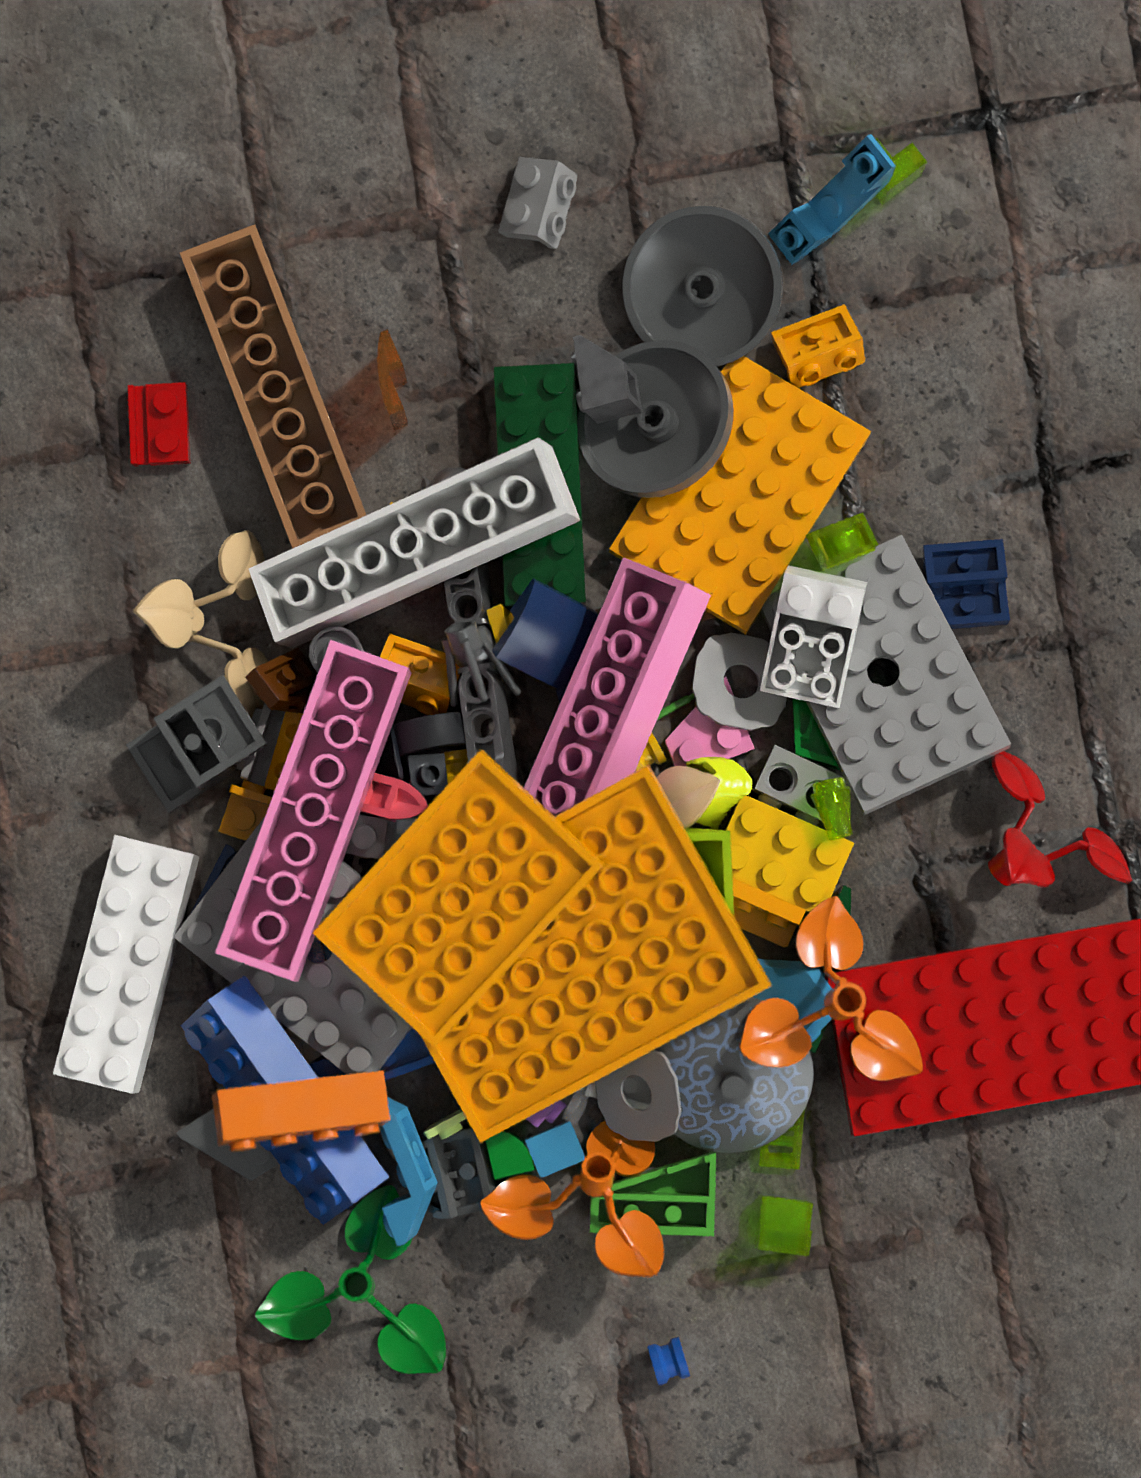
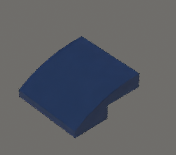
M1003 539L923 545L924 578L951 629L1008 625L1010 621L1006 590L1008 576Z
M532 578L510 611L514 619L496 643L492 652L497 659L560 690L580 659L597 620L598 613Z

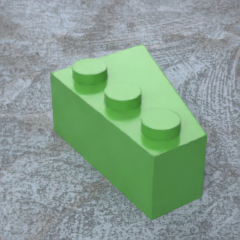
M710 1151L654 1168L632 1177L613 1181L611 1190L613 1191V1203L617 1218L620 1220L625 1213L638 1210L653 1219L661 1235L714 1236L716 1152ZM591 1196L590 1233H598L602 1227L612 1223L608 1217L604 1197Z

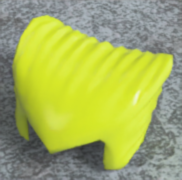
M701 757L686 761L687 767L714 775L721 780L713 800L696 821L698 824L718 830L727 812L752 790V778L741 765L731 759Z

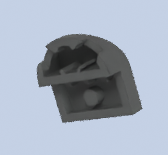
M469 1128L460 1130L441 1140L440 1136L423 1141L422 1145L438 1182L427 1208V1211L433 1214L432 1217L450 1219L482 1211L480 1207L481 1200L496 1188L486 1140L480 1143L473 1129Z

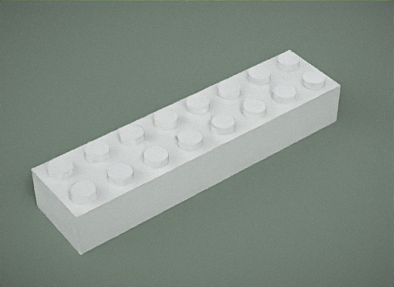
M536 438L255 565L248 570L274 642L289 648H295L313 640L314 636L323 629L331 626L342 627L581 520L552 446L540 438Z

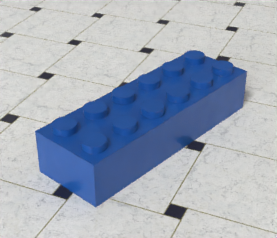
M245 975L208 999L181 1025L189 1045L200 1052L208 1063L209 1072L214 1080L223 1084L225 1089L318 1078ZM354 1129L338 1131V1138L325 1141H313V1134L296 1136L297 1143L285 1146H272L271 1140L259 1141L261 1146L270 1151L280 1164V1171L283 1177L290 1184L295 1185L300 1192L308 1212L313 1217L318 1218L322 1225L389 1178L362 1138L355 1136Z

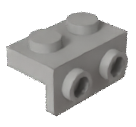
M519 157L498 232L508 238L540 241L548 248L557 249L561 235L565 231L566 217L571 198L576 191L577 174L558 160Z

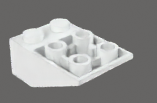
M788 565L783 577L760 691L840 708L867 582Z

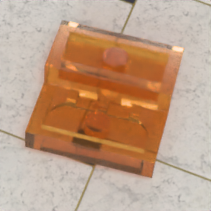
M388 329L380 332L377 354L378 376L386 410L395 431L408 425L404 407L395 389L408 383L394 342Z

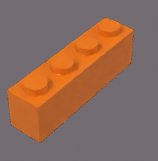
M384 1070L217 1090L212 1095L218 1146L230 1145L231 1152L256 1148V1141L271 1140L272 1146L291 1145L297 1143L296 1136L312 1134L313 1141L331 1140L338 1138V1131L354 1129L355 1136L379 1133V1126H383L390 1121Z

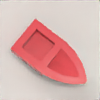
M375 773L361 813L396 823V820L409 819L422 814L427 809L428 804L422 794L411 784L400 779Z

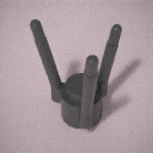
M467 620L456 623L445 630L446 638H443L441 642L446 656L451 706L456 707L458 705L455 656L458 657L459 661L467 662L480 701H487L488 697L475 659L482 654L481 647L484 648L513 694L516 696L520 695L521 690L504 662L497 659L493 654L492 649L494 647L488 639L484 626L477 627L476 621Z

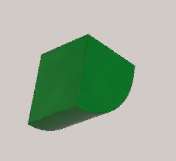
M503 1130L486 1140L494 1179L535 1170V1165L527 1145L517 1135Z

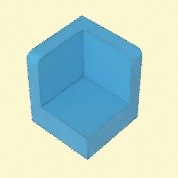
M571 1120L525 1139L540 1177L548 1176L577 1164L585 1158Z

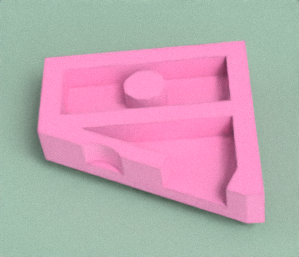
M725 677V687L728 690V692L733 695L727 677ZM697 707L688 714L665 740L674 766H686V761L701 757L732 759L755 749L748 730L719 725L708 716L701 714Z

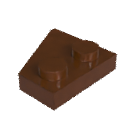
M296 648L255 667L245 678L254 688L258 698L264 701L269 709L303 714L318 673L300 649Z

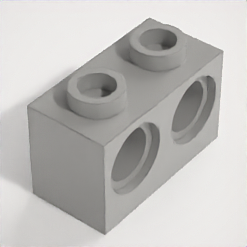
M774 745L752 792L759 795L758 801L779 810L781 806H784L796 812L795 817L815 826L818 823L825 826L828 824L847 782L844 777ZM783 770L788 773L791 779V785L788 790L777 791L771 787L769 776L772 771ZM819 787L825 791L827 795L825 807L815 809L807 803L806 792L809 788Z

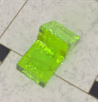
M863 512L805 535L822 573H827L876 550L875 547L879 545Z

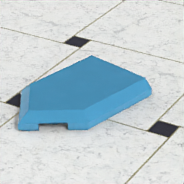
M758 959L771 982V987L752 996L753 998L763 1001L770 998L787 1000L796 1007L799 1020L824 1008V998L832 987L824 978L825 974L820 967L809 968L801 961ZM829 1015L803 1026L809 1033L812 1043L821 1034V1030L831 1021L832 1018Z

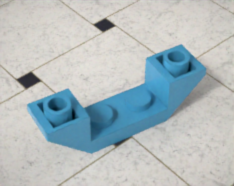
M872 134L867 135L842 160L845 167L808 203L791 210L768 233L791 265L798 262L838 232L890 182L896 165Z
M387 1097L390 1121L382 1126L381 1135L387 1148L392 1149L398 1163L396 1167L398 1179L402 1186L408 1188L409 1194L395 1198L382 1208L384 1212V1227L387 1233L394 1237L398 1247L417 1235L438 1182L408 1107Z

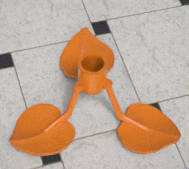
M837 896L824 900L815 906L800 924L795 940L796 951L805 966L809 968L824 966V974L837 987L831 989L826 994L824 1008L800 1020L796 1007L787 1000L770 998L757 1004L750 1011L745 1021L739 1045L741 1053L750 1061L762 1066L787 1067L801 1061L811 1049V1037L803 1026L827 1015L835 1020H846L854 1017V1028L860 1034L851 1042L850 1055L854 1066L862 1075L876 1081H887L921 1073L923 1070L922 1059L916 1040L907 1025L898 1016L888 1011L877 1010L870 1013L865 1020L864 1026L862 1025V1017L864 1016L862 1010L866 1003L863 990L856 984L847 983L845 978H840L832 971V968L835 970H846L859 960L863 952L862 933L856 921L847 912Z
M605 1120L593 1129L587 1139V1156L582 1162L581 1174L572 1177V1182L556 1200L550 1202L551 1191L543 1180L533 1175L521 1174L503 1181L480 1202L484 1215L499 1231L516 1239L531 1240L542 1237L550 1232L553 1227V1215L550 1210L559 1208L577 1187H581L589 1196L604 1197L608 1217L612 1223L602 1227L596 1235L595 1252L600 1263L611 1272L624 1276L653 1277L661 1269L664 1259V1244L657 1224L647 1214L638 1210L625 1213L619 1220L615 1213L613 1191L611 1190L615 1172L624 1177H632L645 1172L650 1167L655 1155L654 1141L628 1140L621 1134L613 1132L607 1126Z

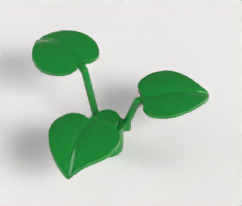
M387 1185L371 1192L350 1213L345 1226L346 1243L351 1250L358 1253H367L364 1261L359 1264V1268H350L341 1275L339 1288H336L334 1292L324 1297L325 1288L317 1276L306 1271L291 1272L284 1275L273 1285L266 1299L255 1313L256 1319L275 1334L294 1340H310L323 1334L331 1324L332 1317L326 1304L333 1302L340 1296L353 1303L368 1301L391 1322V1324L386 1325L380 1331L378 1336L379 1354L385 1364L391 1369L406 1374H437L443 1369L446 1358L444 1331L440 1321L431 1310L422 1305L412 1303L403 1307L398 1317H396L373 1296L375 1281L367 1272V1269L372 1263L374 1255L384 1260L395 1259L407 1251L413 1239L411 1238L405 1244L397 1247L394 1237H391L384 1227V1212L382 1208L395 1198L400 1197L396 1188L392 1185Z

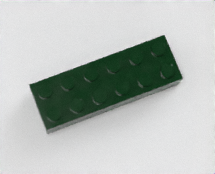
M574 363L494 367L498 456L536 438H540L552 446L581 520L503 555L505 608L509 611L511 610L532 578L586 606Z

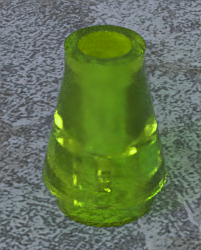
M843 777L814 783L812 785L814 794L811 795V799L825 826L829 840L842 839L853 835L851 828L850 786H846Z

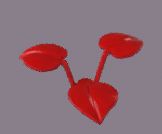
M1005 751L991 757L992 767L999 783L1011 796L1024 801L1025 809L1015 827L1008 828L1003 834V849L988 862L989 870L997 881L1005 886H1011L1015 883H1027L1039 887H1048L1055 881V874L1050 861L1075 850L1086 851L1089 862L1107 877L1124 883L1133 881L1125 857L1119 847L1107 834L1093 827H1088L1082 832L1084 840L1076 841L1050 854L1044 855L1041 851L1037 850L1036 846L1031 843L1021 830L1035 807L1034 802L1042 803L1045 800L1042 783L1036 773L1018 757Z

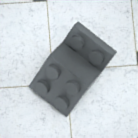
M224 675L153 718L157 724L155 727L126 744L170 814L239 771L235 765L268 745Z

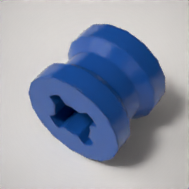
M679 1336L670 1339L666 1345L651 1344L647 1346L659 1386L667 1384L669 1378L678 1376L682 1379L690 1377Z

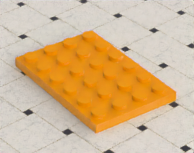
M743 356L727 363L721 371L731 391L734 414L730 437L720 458L702 478L691 486L662 497H642L609 548V553L621 560L624 557L684 581L710 594L711 597L705 610L746 635L866 443L871 431Z
M480 750L316 928L313 934L426 1041L435 1047L605 864L484 750Z

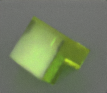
M878 138L875 139L896 165L890 182L876 195L882 204H885L922 176L927 160L913 143L892 157Z
M761 1195L755 1247L758 1250L809 1256L812 1237L810 1227L813 1202Z

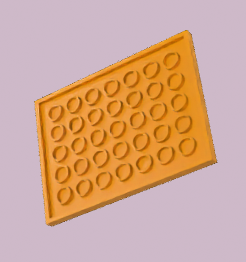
M649 764L554 816L605 865L435 1047L421 1036L480 1143L771 987L770 980Z

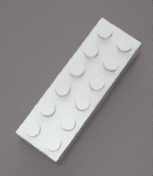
M114 835L53 1074L127 1093L140 1092L178 943L174 936L183 924L199 856Z

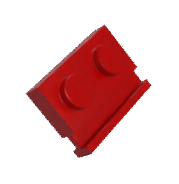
M186 382L146 384L145 386L128 385L131 465L135 467L139 465L191 464L188 390Z

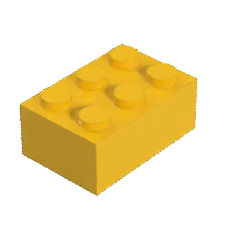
M747 795L736 804L725 829L731 831L733 878L806 910V914L819 903L832 896L854 845L852 841Z

